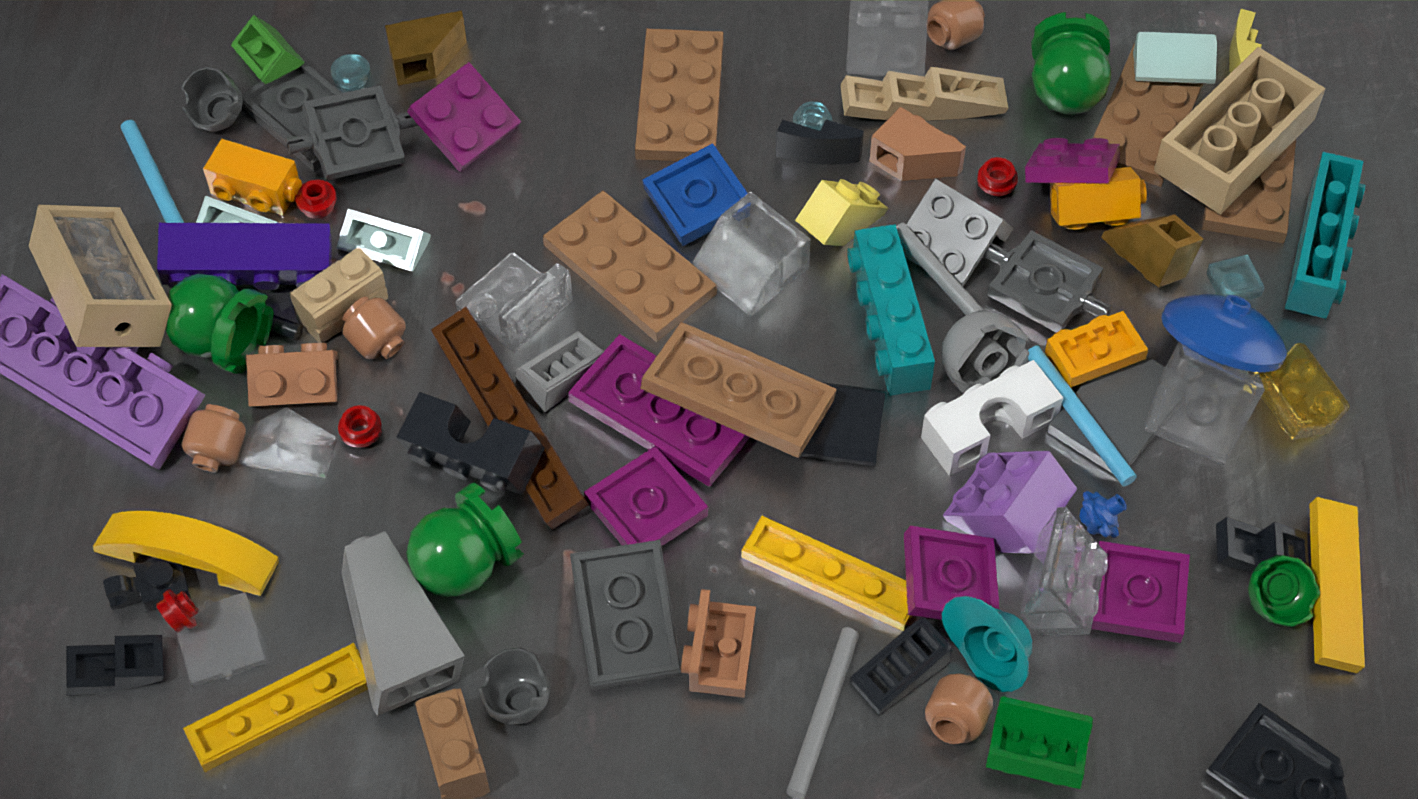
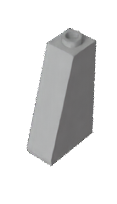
M384 531L371 537L363 536L354 540L350 545L345 546L341 574L370 700L375 714L379 716L460 681L465 656L387 533Z

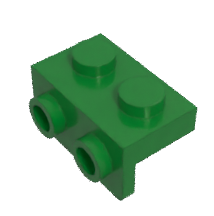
M1005 696L1000 697L991 734L986 768L1042 780L1054 785L1081 789L1088 742L1093 727V717Z

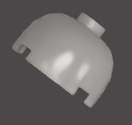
M984 310L973 312L958 320L948 331L942 344V363L950 380L961 392L965 393L976 384L984 385L998 378L1002 372L1011 366L1017 365L1020 367L1026 364L1029 351L1025 348L1026 341L1029 342L1027 335L1002 313Z

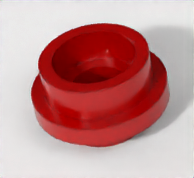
M1001 157L987 160L980 167L977 175L979 187L987 194L993 196H1004L1011 193L1016 188L1018 182V174L1014 165L1009 160Z
M310 180L303 183L295 196L298 209L310 218H323L330 214L337 199L334 187L324 180Z
M357 405L350 407L343 413L338 423L340 438L345 444L351 447L362 448L378 440L382 433V423L375 411L367 406ZM361 426L367 427L362 431H354Z
M171 589L163 593L164 599L157 603L156 606L166 622L177 633H180L185 628L192 630L196 627L197 622L194 616L199 613V610L184 591L177 595Z

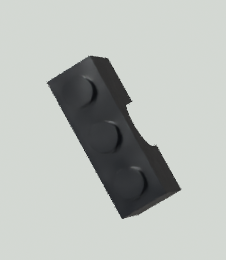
M422 392L418 393L396 436L408 450L407 457L427 467H430L432 462L443 465V469L447 473L462 480H467L469 475L481 479L480 483L483 486L500 494H504L506 489L521 495L523 494L545 449L531 431L493 418L487 431L480 439L471 443H463L465 433L471 421L456 404Z

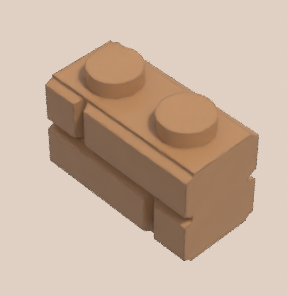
M461 688L448 690L416 701L415 705L441 798L475 799L490 793L486 771Z

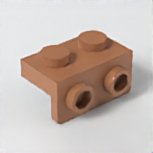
M327 343L301 344V352L284 353V345L259 346L258 354L246 355L249 407L338 402L336 378L338 352L327 350Z
M701 589L699 605L690 604L687 631L695 632L693 646L684 645L681 663V673L689 674V691L745 698L756 617L755 606L711 602L710 590Z

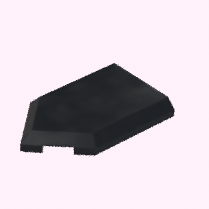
M822 382L837 389L835 399L800 456L875 466L886 390Z
M1258 703L1206 771L1243 799H1348L1343 782L1345 776L1340 758L1261 703Z

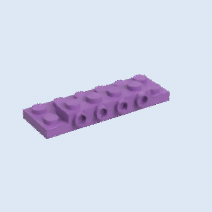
M2 274L0 277V373L150 466L160 470L189 423L190 416L197 410L205 394L171 375L169 372L173 365L155 354L150 353L147 359L136 354L140 347H76L53 297L50 301H47Z

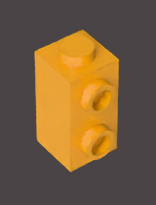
M225 139L220 140L203 168L210 194L224 201L233 200L249 205L257 211L272 212L284 216L291 202H296L295 196L302 186L294 160Z
M1131 167L1115 168L1109 183H1050L1051 215L1059 226H1063L1066 229H1083L1088 226V223L1104 222L1107 225L1126 224L1128 219L1141 218V204H1145L1147 200L1145 181L1140 179Z

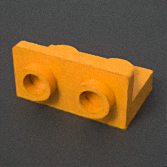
M1124 311L1110 316H1098L1088 324L1072 330H1060L1047 339L1045 348L1046 356L1054 366H1057L1070 387L1145 360L1148 353L1147 346Z

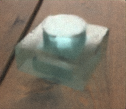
M1248 254L1211 263L1206 272L1217 295L1226 297L1227 295H1235L1245 300L1261 297L1265 288Z

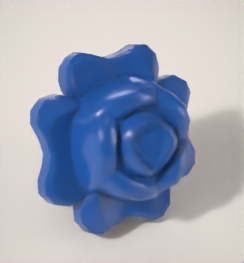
M1084 492L1083 507L1080 508L1079 517L1081 523L1085 524L1088 533L1092 535L1102 534L1105 538L1108 536L1118 537V514L1127 509L1124 499L1118 494L1110 499H1106L1098 492Z

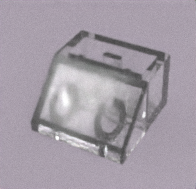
M750 191L721 214L692 264L717 284V289L751 317L809 269L811 239Z
M1058 507L1038 536L1020 615L1041 637L1090 634L1093 618L1099 609L1098 596L1102 577L1106 574L1108 568L1107 553L1066 507Z

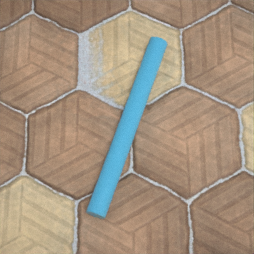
M134 120L124 121L121 124V130L165 222L184 223Z
M1036 345L1028 350L1029 362L1034 360L1063 396L1062 406L1120 484L1125 487L1134 482L1137 475L1040 346Z

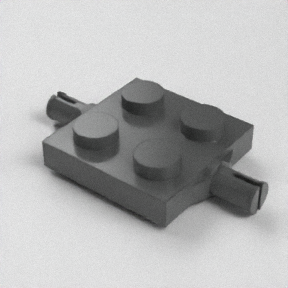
M378 85L304 101L302 109L308 124V134L285 138V145L288 148L287 152L289 155L312 150L320 161L325 180L327 181L402 164L405 155L399 140L400 130L419 125L407 112L395 114L386 101L382 86Z
M1032 230L1021 244L1012 248L1009 252L991 243L983 257L1001 266L1000 272L989 285L987 296L1056 333L1063 330L1072 317L1082 310L1096 317L1101 315L1109 316L1112 310V305L1091 295L1093 288L1102 277L1104 268Z

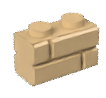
M357 247L341 260L336 261L290 292V297L294 305L296 319L318 343H324L342 331L345 324L342 319L343 315L357 300L365 296L369 299L379 297L387 300L388 293L384 274L380 267L361 248Z

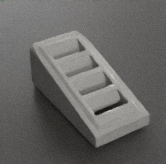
M577 331L517 368L515 385L529 404L541 413H544L568 395L572 387L604 351ZM575 351L584 359L580 361L571 353ZM560 362H563L566 366L569 367V369L563 366ZM549 372V373L552 374L555 378H552V377H551L550 375H548L547 373Z

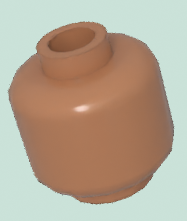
M942 0L935 3L930 8L926 21L928 36L932 42L944 49H958L977 40L981 36L984 29V10L980 3L975 0Z
M367 296L362 297L351 305L343 315L342 319L345 322L342 329L343 335L365 359L371 360L380 356L389 359L405 343L401 337L405 332L406 323L383 298L375 297L369 299Z
M207 404L205 410H197L192 413L182 441V448L187 455L193 458L192 465L208 472H217L219 466H231L237 462L246 435V428L239 421L240 415L237 412L226 407Z
M961 673L949 674L941 678L937 683L925 707V719L933 733L940 740L949 744L969 743L976 740L983 732L993 710V698L989 689L977 678Z

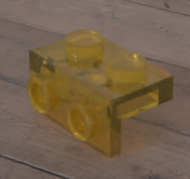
M1297 343L1290 349L1283 365L1279 369L1271 372L1246 371L1244 373L1254 386L1256 394L1264 400L1277 418L1281 429L1292 440L1326 435L1350 409L1348 401L1304 343Z

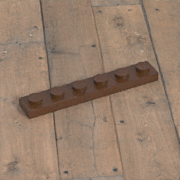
M464 307L432 328L433 335L488 427L493 418L531 431L545 447L526 486V490L546 524L551 529H554L589 506L469 309Z

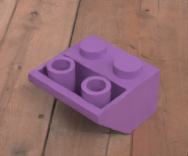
M1050 451L987 453L978 461L976 470L967 483L955 493L953 502L943 514V517L948 523L969 535L994 538L995 549L1001 553H1033L1076 492L1077 487Z

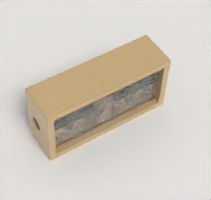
M38 205L29 248L76 347H160L172 304L121 208Z

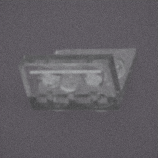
M850 0L846 73L848 75L885 77L888 71L924 76L929 0Z
M509 253L456 299V308L460 311L467 307L481 328L515 353L573 301L570 271L561 264L556 263L546 273H541L517 254Z

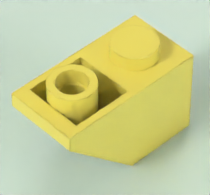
M840 179L839 182L821 180L795 221L823 245L844 246L854 239L855 230L867 229L884 216L889 208L878 200L880 196L878 191L864 182L851 184L843 179Z

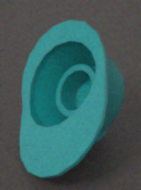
M955 597L947 602L942 611L943 626L975 676L989 688L1000 692H1013L1022 687L1029 676L1028 659L1032 653L1033 643L1030 631L1024 622L1014 614L994 608L984 601L973 597Z

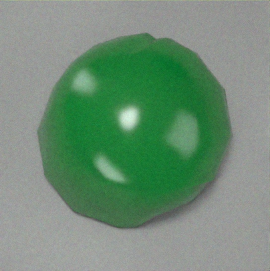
M1276 555L1259 563L1253 571L1248 585V594L1252 608L1267 622L1286 627H1294L1309 621L1313 617L1312 610L1315 602L1320 596V590L1312 569L1301 559L1284 555Z

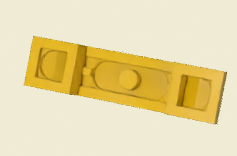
M124 511L112 514L93 545L95 553L136 563L140 554L216 573L220 586L258 596L262 595L279 563L278 556L255 542L227 529L194 518L156 511Z

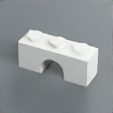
M1034 360L1020 367L1017 365L1011 366L1002 372L998 378L984 385L976 384L970 387L963 396L949 403L940 402L930 408L924 415L921 438L947 474L951 476L977 463L982 457L987 455L990 434L983 426L984 423L994 420L1005 422L1011 425L1023 439L1049 426L1060 412L1063 396Z

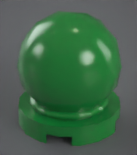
M1066 12L1047 17L1035 27L1034 37L1031 41L1032 57L1035 60L1032 71L1035 92L1042 103L1050 110L1068 116L1088 112L1105 98L1112 78L1111 66L1108 60V55L1111 52L1109 28L1103 20L1088 13H1085L1086 19L1077 17L1066 18Z
M205 274L185 277L169 290L167 297L172 306L165 331L171 343L189 356L212 358L213 363L218 368L229 373L241 374L246 371V355H251L257 344L260 346L266 345L272 328L274 310L265 303L268 296L253 289L239 291L235 285L223 277Z
M470 483L455 494L457 508L444 507L425 515L410 532L406 551L410 570L417 582L426 591L441 597L461 596L479 589L491 576L495 561L507 567L524 556V553L519 548L515 549L522 541L513 524L499 505L493 510L487 506L480 498L485 494V490L476 483Z

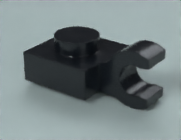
M159 558L133 565L136 577L117 575L103 580L111 610L121 609L139 601H143L146 612L158 609L156 604L164 599L163 593L168 589H171L176 595L184 591L190 597L182 565Z

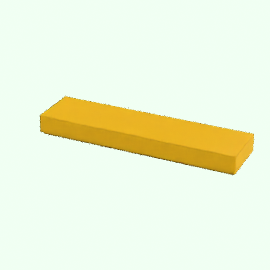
M1316 497L1309 504L1311 569L1320 590V596L1313 607L1315 664L1358 673L1365 667L1358 507Z
M765 516L760 517L741 550V558L901 631L905 630L912 615H908L906 580Z
M352 643L184 727L183 730L204 772L368 690L360 653L355 644Z

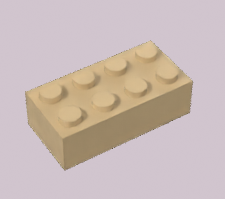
M1257 47L1162 139L1154 171L1221 215L1315 120L1326 88L1260 47Z

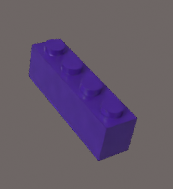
M159 222L157 272L162 285H168L170 288H173L185 277L196 274L221 276L235 285V287L237 285H254L255 288L261 290L277 289L279 285H296L299 287L332 264L330 223Z

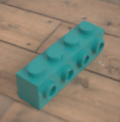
M1322 152L1310 187L1285 309L1327 319L1332 304L1340 305L1347 280L1340 279L1342 271L1347 272L1353 248L1348 247L1347 243L1348 239L1353 240L1359 222V216L1353 214L1354 208L1360 207L1366 186L1360 183L1364 161Z
M896 224L855 230L853 248L847 249V258L851 273L856 272L858 280L856 290L859 305L861 307L865 306L867 335L870 341L875 342L877 349L875 351V361L879 376H884L889 396L931 390L935 359Z

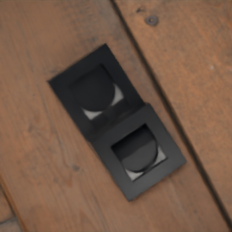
M782 119L777 130L776 157L820 165L856 163L862 157L864 131L827 119L821 131Z
M1225 517L1216 524L1218 564L1253 572L1262 561L1276 555L1299 558L1311 568L1310 533L1277 522H1273L1262 529L1229 517Z
M162 635L115 636L114 645L66 646V696L121 691L163 680Z

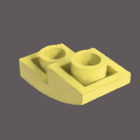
M1240 9L1230 44V73L1257 47L1261 48L1262 44L1255 43L1259 30L1251 28L1256 12Z

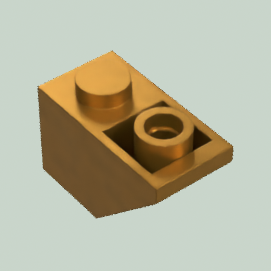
M462 10L385 25L389 51L398 86L437 78L467 43Z
M1175 214L1130 222L1104 231L1101 237L1114 248L1119 256L1130 262L1148 281L1154 283L1158 288L1186 278L1204 240Z

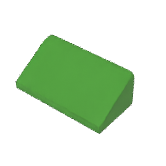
M255 15L250 18L231 45L265 84L280 78L304 64V60L273 26Z

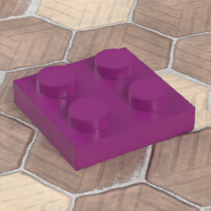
M470 62L410 105L407 111L459 172L513 132L521 123L519 118Z
M1064 138L1046 139L1043 143L1038 144L1025 166L1026 183H1109L1120 160V144H1109V141L1104 138L1087 139L1084 141V144L1068 143V140Z
M656 446L584 491V497L589 507L622 546L660 540L661 546H663L708 516V506Z
M909 526L904 532L908 615L942 620V611L945 604L955 597L962 596L980 599L990 606L1000 609L994 538Z
M1099 541L1096 550L1089 629L1181 643L1185 628L1190 555Z

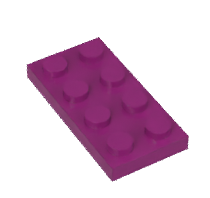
M619 334L568 392L569 402L644 448L650 450L656 446L672 465L710 487L750 437L642 390V377L657 356Z

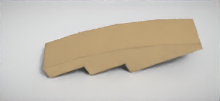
M930 67L925 77L888 71L883 81L846 75L840 85L844 116L888 120L902 107L914 115L921 116L925 121L1004 114L1009 109L1003 78Z

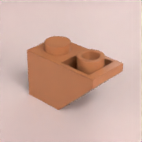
M900 107L872 135L869 161L900 181L956 177L963 170L966 146L960 143L954 136L945 134L930 125L921 116L914 115Z

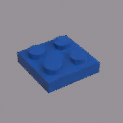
M713 143L642 179L644 190L682 246L754 209L752 198Z

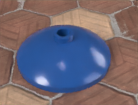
M1216 294L1183 296L1168 302L1161 316L1162 323L1175 339L1194 352L1220 364L1245 371L1271 372L1279 369L1286 359L1287 350L1279 333L1260 312L1252 308L1247 300L1239 296L1227 295L1226 297Z

